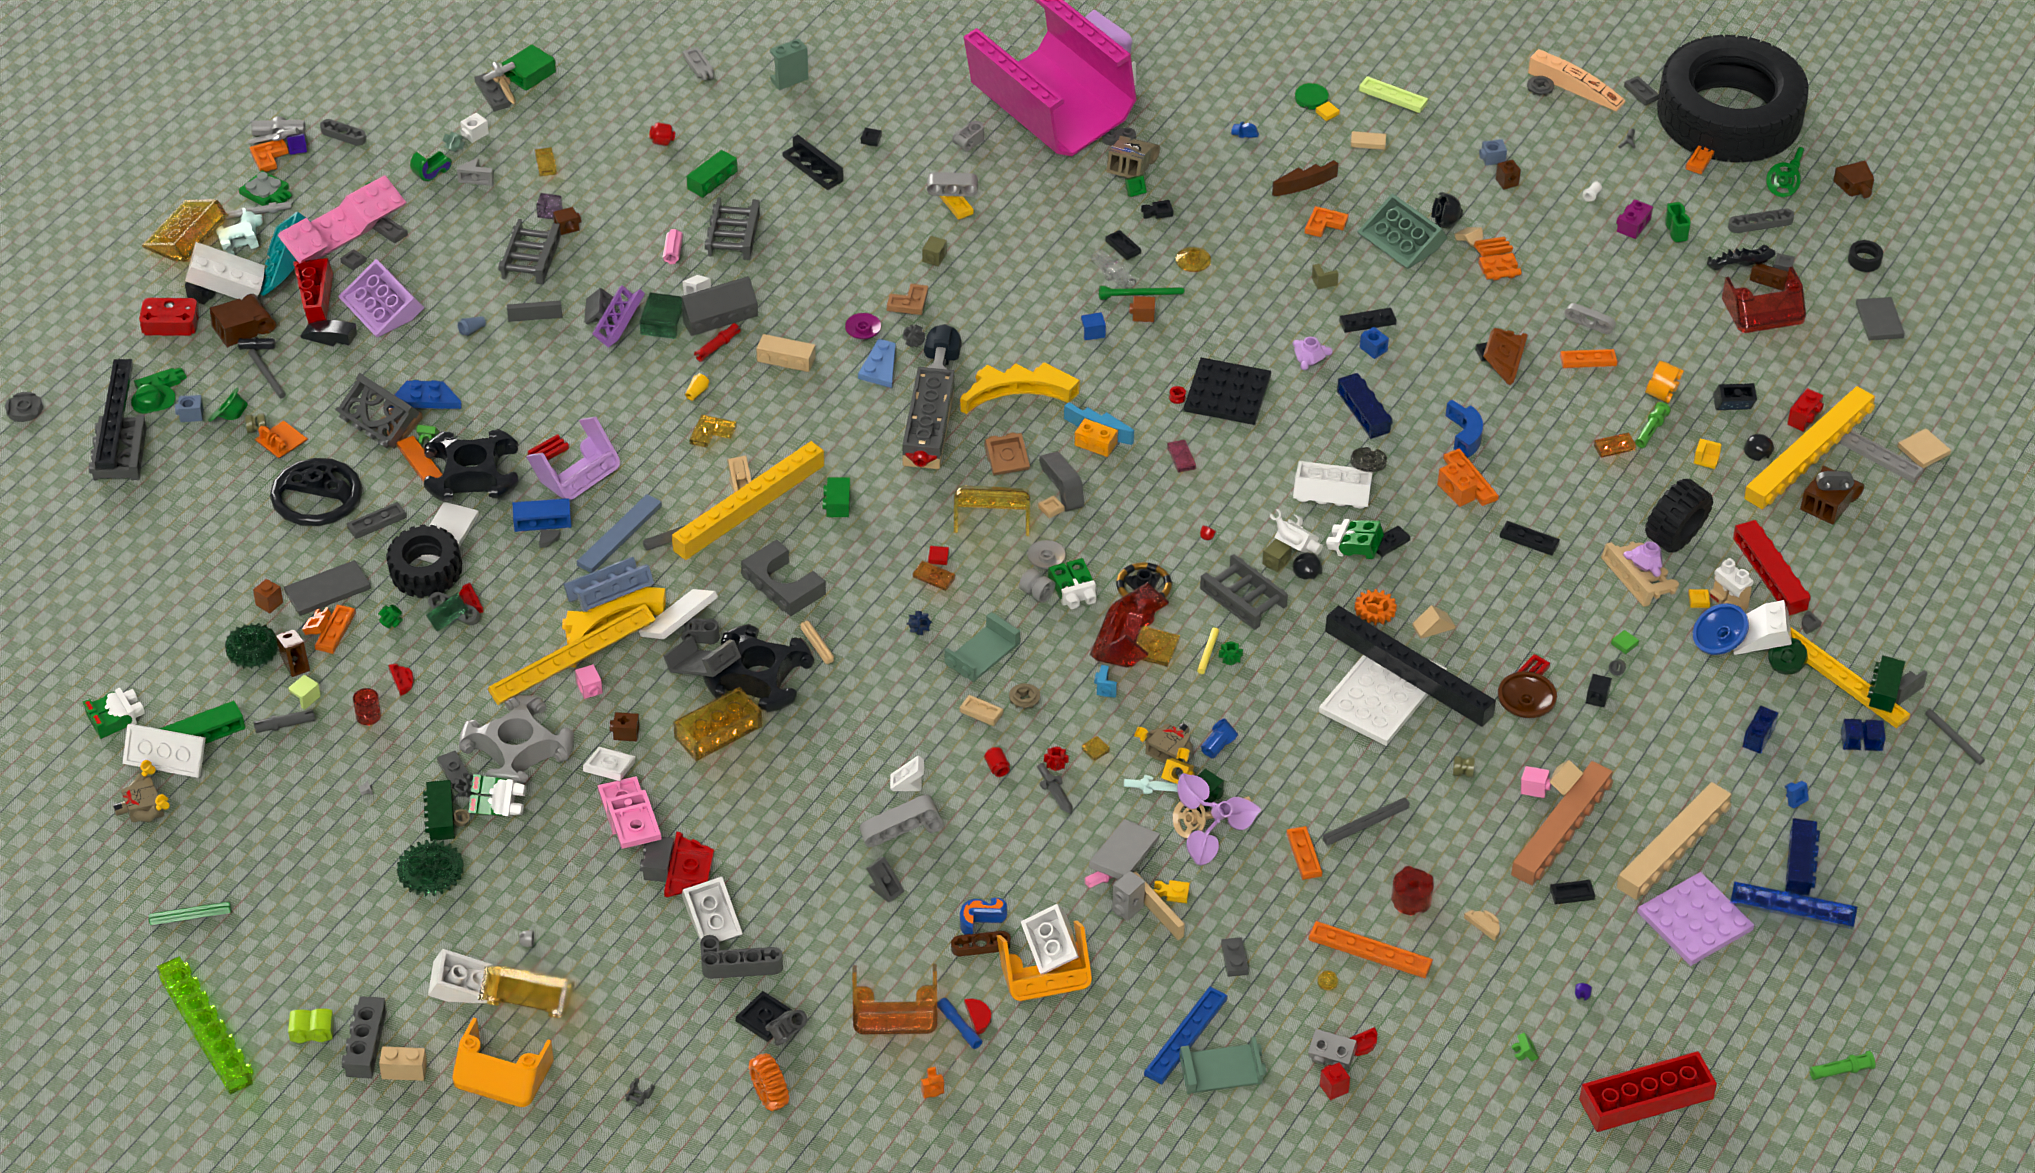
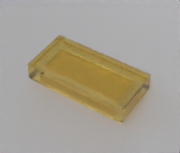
M552 147L535 149L539 176L557 174Z

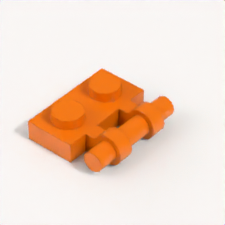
M1513 253L1479 257L1478 263L1483 274H1485L1486 280L1493 279L1495 281L1503 277L1515 278V276L1521 275V268H1518V263Z

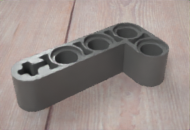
M1058 451L1039 456L1043 472L1060 491L1061 503L1065 506L1064 511L1067 512L1084 507L1081 478Z
M706 935L701 939L702 973L706 978L775 975L783 970V954L777 947L720 950L719 940L716 936Z

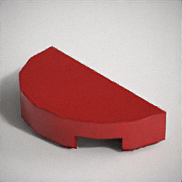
M471 583L463 585L462 590L457 594V599L473 606L479 613H483V607Z
M398 664L388 665L400 696L408 693L414 685L413 672L410 668L398 666Z
M973 998L964 999L966 1010L976 1034L984 1033L991 1023V1010L981 1000Z
M1375 1027L1349 1038L1357 1042L1354 1056L1366 1055L1374 1050L1377 1045L1378 1035Z

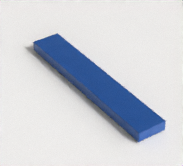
M1209 986L1145 1069L1144 1076L1162 1085L1180 1062V1047L1188 1045L1189 1048L1192 1047L1227 1001L1228 995Z

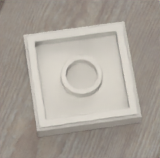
M598 747L583 765V771L621 781L634 765L636 757Z

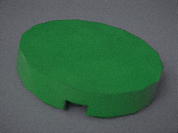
M1307 83L1296 89L1294 99L1300 107L1304 108L1305 106L1308 109L1314 110L1328 101L1329 93L1326 88L1319 84Z

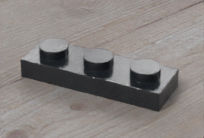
M1392 308L1341 315L1339 317L1344 333L1371 329L1373 327L1396 325L1397 320Z

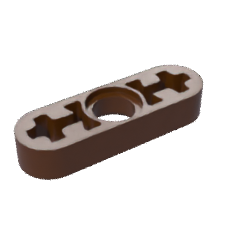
M1006 931L959 935L952 939L951 951L954 955L960 957L999 952L997 935H1001L1007 941L1008 949L1011 945V937ZM977 941H984L986 945L980 947L975 943Z

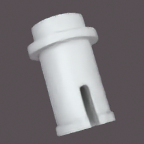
M1593 182L1588 189L1584 190L1583 198L1588 202L1594 201L1598 192L1601 191L1602 185L1599 182Z

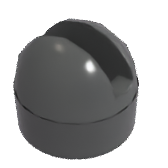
M1621 659L1613 660L1609 664L1610 672L1616 676L1624 673L1626 669V664Z

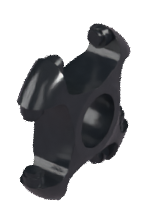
M498 428L497 430L489 431V438L474 440L454 439V433L443 431L425 445L424 454L427 458L444 459L446 462L444 473L439 478L426 476L424 488L432 496L443 502L454 499L455 493L489 492V497L498 498L499 500L514 490L519 481L516 472L502 475L497 471L496 466L501 456L517 453L518 442L511 435Z
M751 624L735 627L723 634L721 645L728 640H734L741 658L714 677L703 676L704 682L711 694L716 699H722L726 697L727 691L760 698L758 707L767 711V713L793 704L797 691L793 688L783 690L780 689V686L793 668L802 666L805 669H809L814 664V657L807 643L801 637L791 638L790 646L769 643L757 639L759 629ZM755 666H765L769 668L767 670L759 672L749 670V668Z

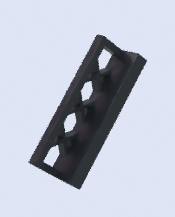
M798 134L793 137V147L782 152V156L826 190H830L843 182V168ZM796 152L799 156H791V154ZM801 162H809L811 165H803ZM812 170H820L822 174L814 173ZM824 179H832L833 181L827 183Z

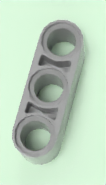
M933 172L927 177V192L933 196L970 197L976 195L978 191V177L973 173Z

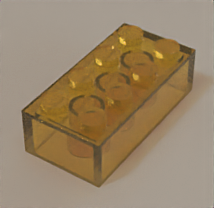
M738 687L673 721L674 737L692 758L698 761L761 728L762 711Z

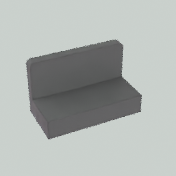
M602 288L591 294L586 299L584 323L588 325L595 318L600 320L613 296ZM607 317L608 323L612 322V317Z
M1923 670L1918 675H1915L1909 671L1902 676L1895 703L1900 705L1921 690L1925 685L1928 672Z

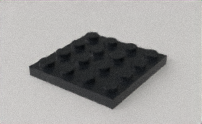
M1200 357L1184 404V412L1255 425L1271 378V371Z

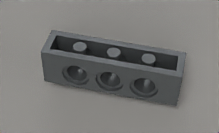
M360 996L358 1005L355 1004L353 1015L355 1019L350 1023L351 1036L346 1040L347 1054L342 1057V1068H345L346 1077L372 1079L387 1013L385 998Z

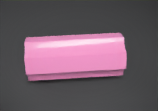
M671 229L666 237L663 259L669 264H676L680 257L683 234L677 229Z

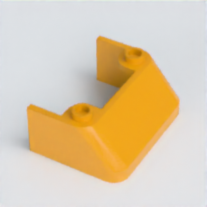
M1078 920L1073 921L1078 958L1045 974H1040L1037 965L1023 968L1020 957L1016 954H1009L1007 941L1001 935H997L1001 967L1009 993L1015 1000L1024 1001L1082 990L1091 984L1092 976L1085 928Z
M473 1017L459 1042L452 1075L454 1086L458 1089L517 1107L530 1105L554 1061L552 1041L547 1039L539 1055L533 1053L523 1054L517 1063L479 1053L481 1044L477 1018Z

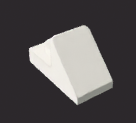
M917 756L890 774V790L921 791L924 759Z

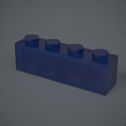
M1358 373L1339 378L1337 393L1370 439L1390 433L1393 423L1392 417L1384 410L1382 403L1376 399L1374 392L1368 388L1366 381Z
M1793 818L1785 881L1786 893L1809 896L1811 888L1815 889L1816 876H1813V873L1817 871L1818 861H1815L1814 857H1818L1819 846L1815 844L1819 842L1820 830H1817V821Z

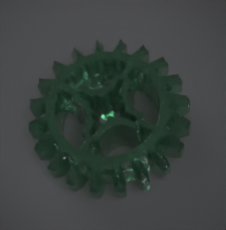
M252 622L250 625L243 623L241 628L236 626V630L230 631V635L227 636L225 642V651L231 663H235L237 667L242 665L243 669L247 666L251 669L254 666L260 668L261 664L267 665L268 661H273V657L277 655L278 643L276 634L272 628H268L267 625L261 626L260 623L253 625Z

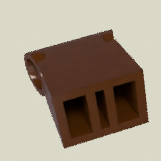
M248 294L242 300L239 298L210 307L211 326L227 348L238 344L239 338H253L258 333L268 334L276 328L275 320L263 308L261 301L255 294Z
M1823 465L1821 472L1835 470ZM1815 478L1804 490L1800 510L1834 525L1850 502H1854L1860 497L1865 485L1854 479V485L1848 490H1821L1818 488Z

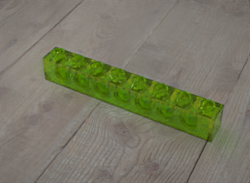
M178 956L156 966L161 983L229 1095L252 1085L254 1071L250 1063L246 1064L244 1062L245 1057L240 1048L236 1049L234 1037L232 1034H227V1027L224 1021L217 1018L218 1013L215 1006L209 1005L208 995L205 990L201 992L200 983L196 976L192 977L189 964L187 962L184 963L181 957Z

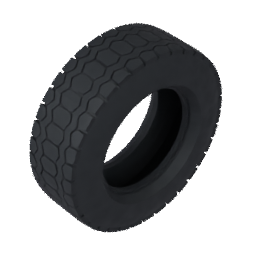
M1713 35V38L1711 36L1702 37L1682 45L1667 59L1662 72L1657 102L1658 117L1667 134L1679 145H1683L1684 148L1693 151V153L1698 146H1701L1702 150L1705 147L1709 149L1708 151L1714 150V156L1712 157L1714 160L1715 158L1726 162L1728 159L1730 162H1740V160L1742 162H1752L1753 159L1754 161L1763 160L1783 152L1784 149L1786 150L1797 139L1803 125L1808 100V80L1800 64L1791 55L1775 45L1771 46L1768 42H1760L1759 39L1752 37L1748 39L1747 36L1740 35L1737 37L1736 35H1725V37L1723 35ZM1720 87L1735 88L1750 92L1760 97L1767 104L1748 109L1729 108L1710 102L1698 94V92Z

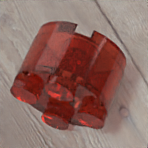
M1405 866L1403 870L1399 871L1393 879L1391 901H1393L1396 910L1406 915H1415V913L1421 911L1422 913L1426 912L1432 903L1433 876L1412 866Z

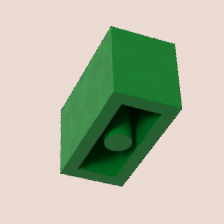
M828 477L827 485L823 487V496H826V498H823V509H826V517L849 518L850 477Z

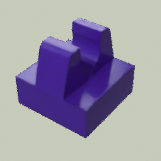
M304 134L286 137L290 155L307 152Z

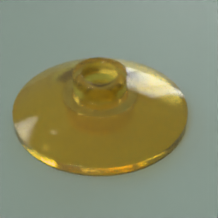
M1186 247L1176 254V264L1188 272L1203 271L1211 263L1210 254L1199 247Z

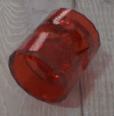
M362 688L355 692L353 704L357 722L362 725L377 723L381 718L378 693L371 688Z

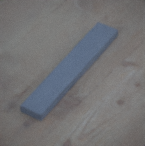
M646 494L577 560V566L590 573L594 572L662 507V502Z

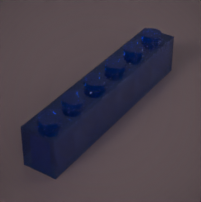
M1734 881L1730 903L1736 906L1853 929L1858 908L1848 904Z

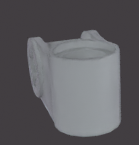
M980 121L970 122L955 132L952 142L962 146L964 151H970L974 146L984 141V125Z

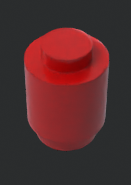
M999 747L988 749L984 759L992 774L996 777H1003L1008 774L1010 764L1003 750Z

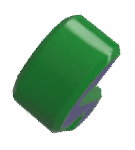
M441 151L436 152L427 159L418 152H415L410 161V168L417 177L427 182L433 180L439 172H447L451 167L452 160Z

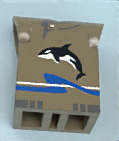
M1120 135L1119 140L1109 150L1106 172L1127 178L1143 175L1148 169L1149 164H1153L1157 160L1160 147L1157 144Z

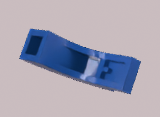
M1450 400L1447 402L1445 416L1464 429L1455 436L1454 450L1460 448L1466 457L1469 458L1480 447L1483 420L1473 406L1470 405L1464 408L1454 400Z

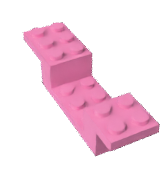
M386 175L347 195L337 208L311 222L305 218L281 231L278 237L299 264L305 260L320 259L369 232L379 219L403 207L406 201Z

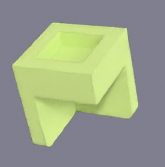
M303 675L288 688L289 692L300 699L301 708L304 710L321 697L319 684L306 675Z

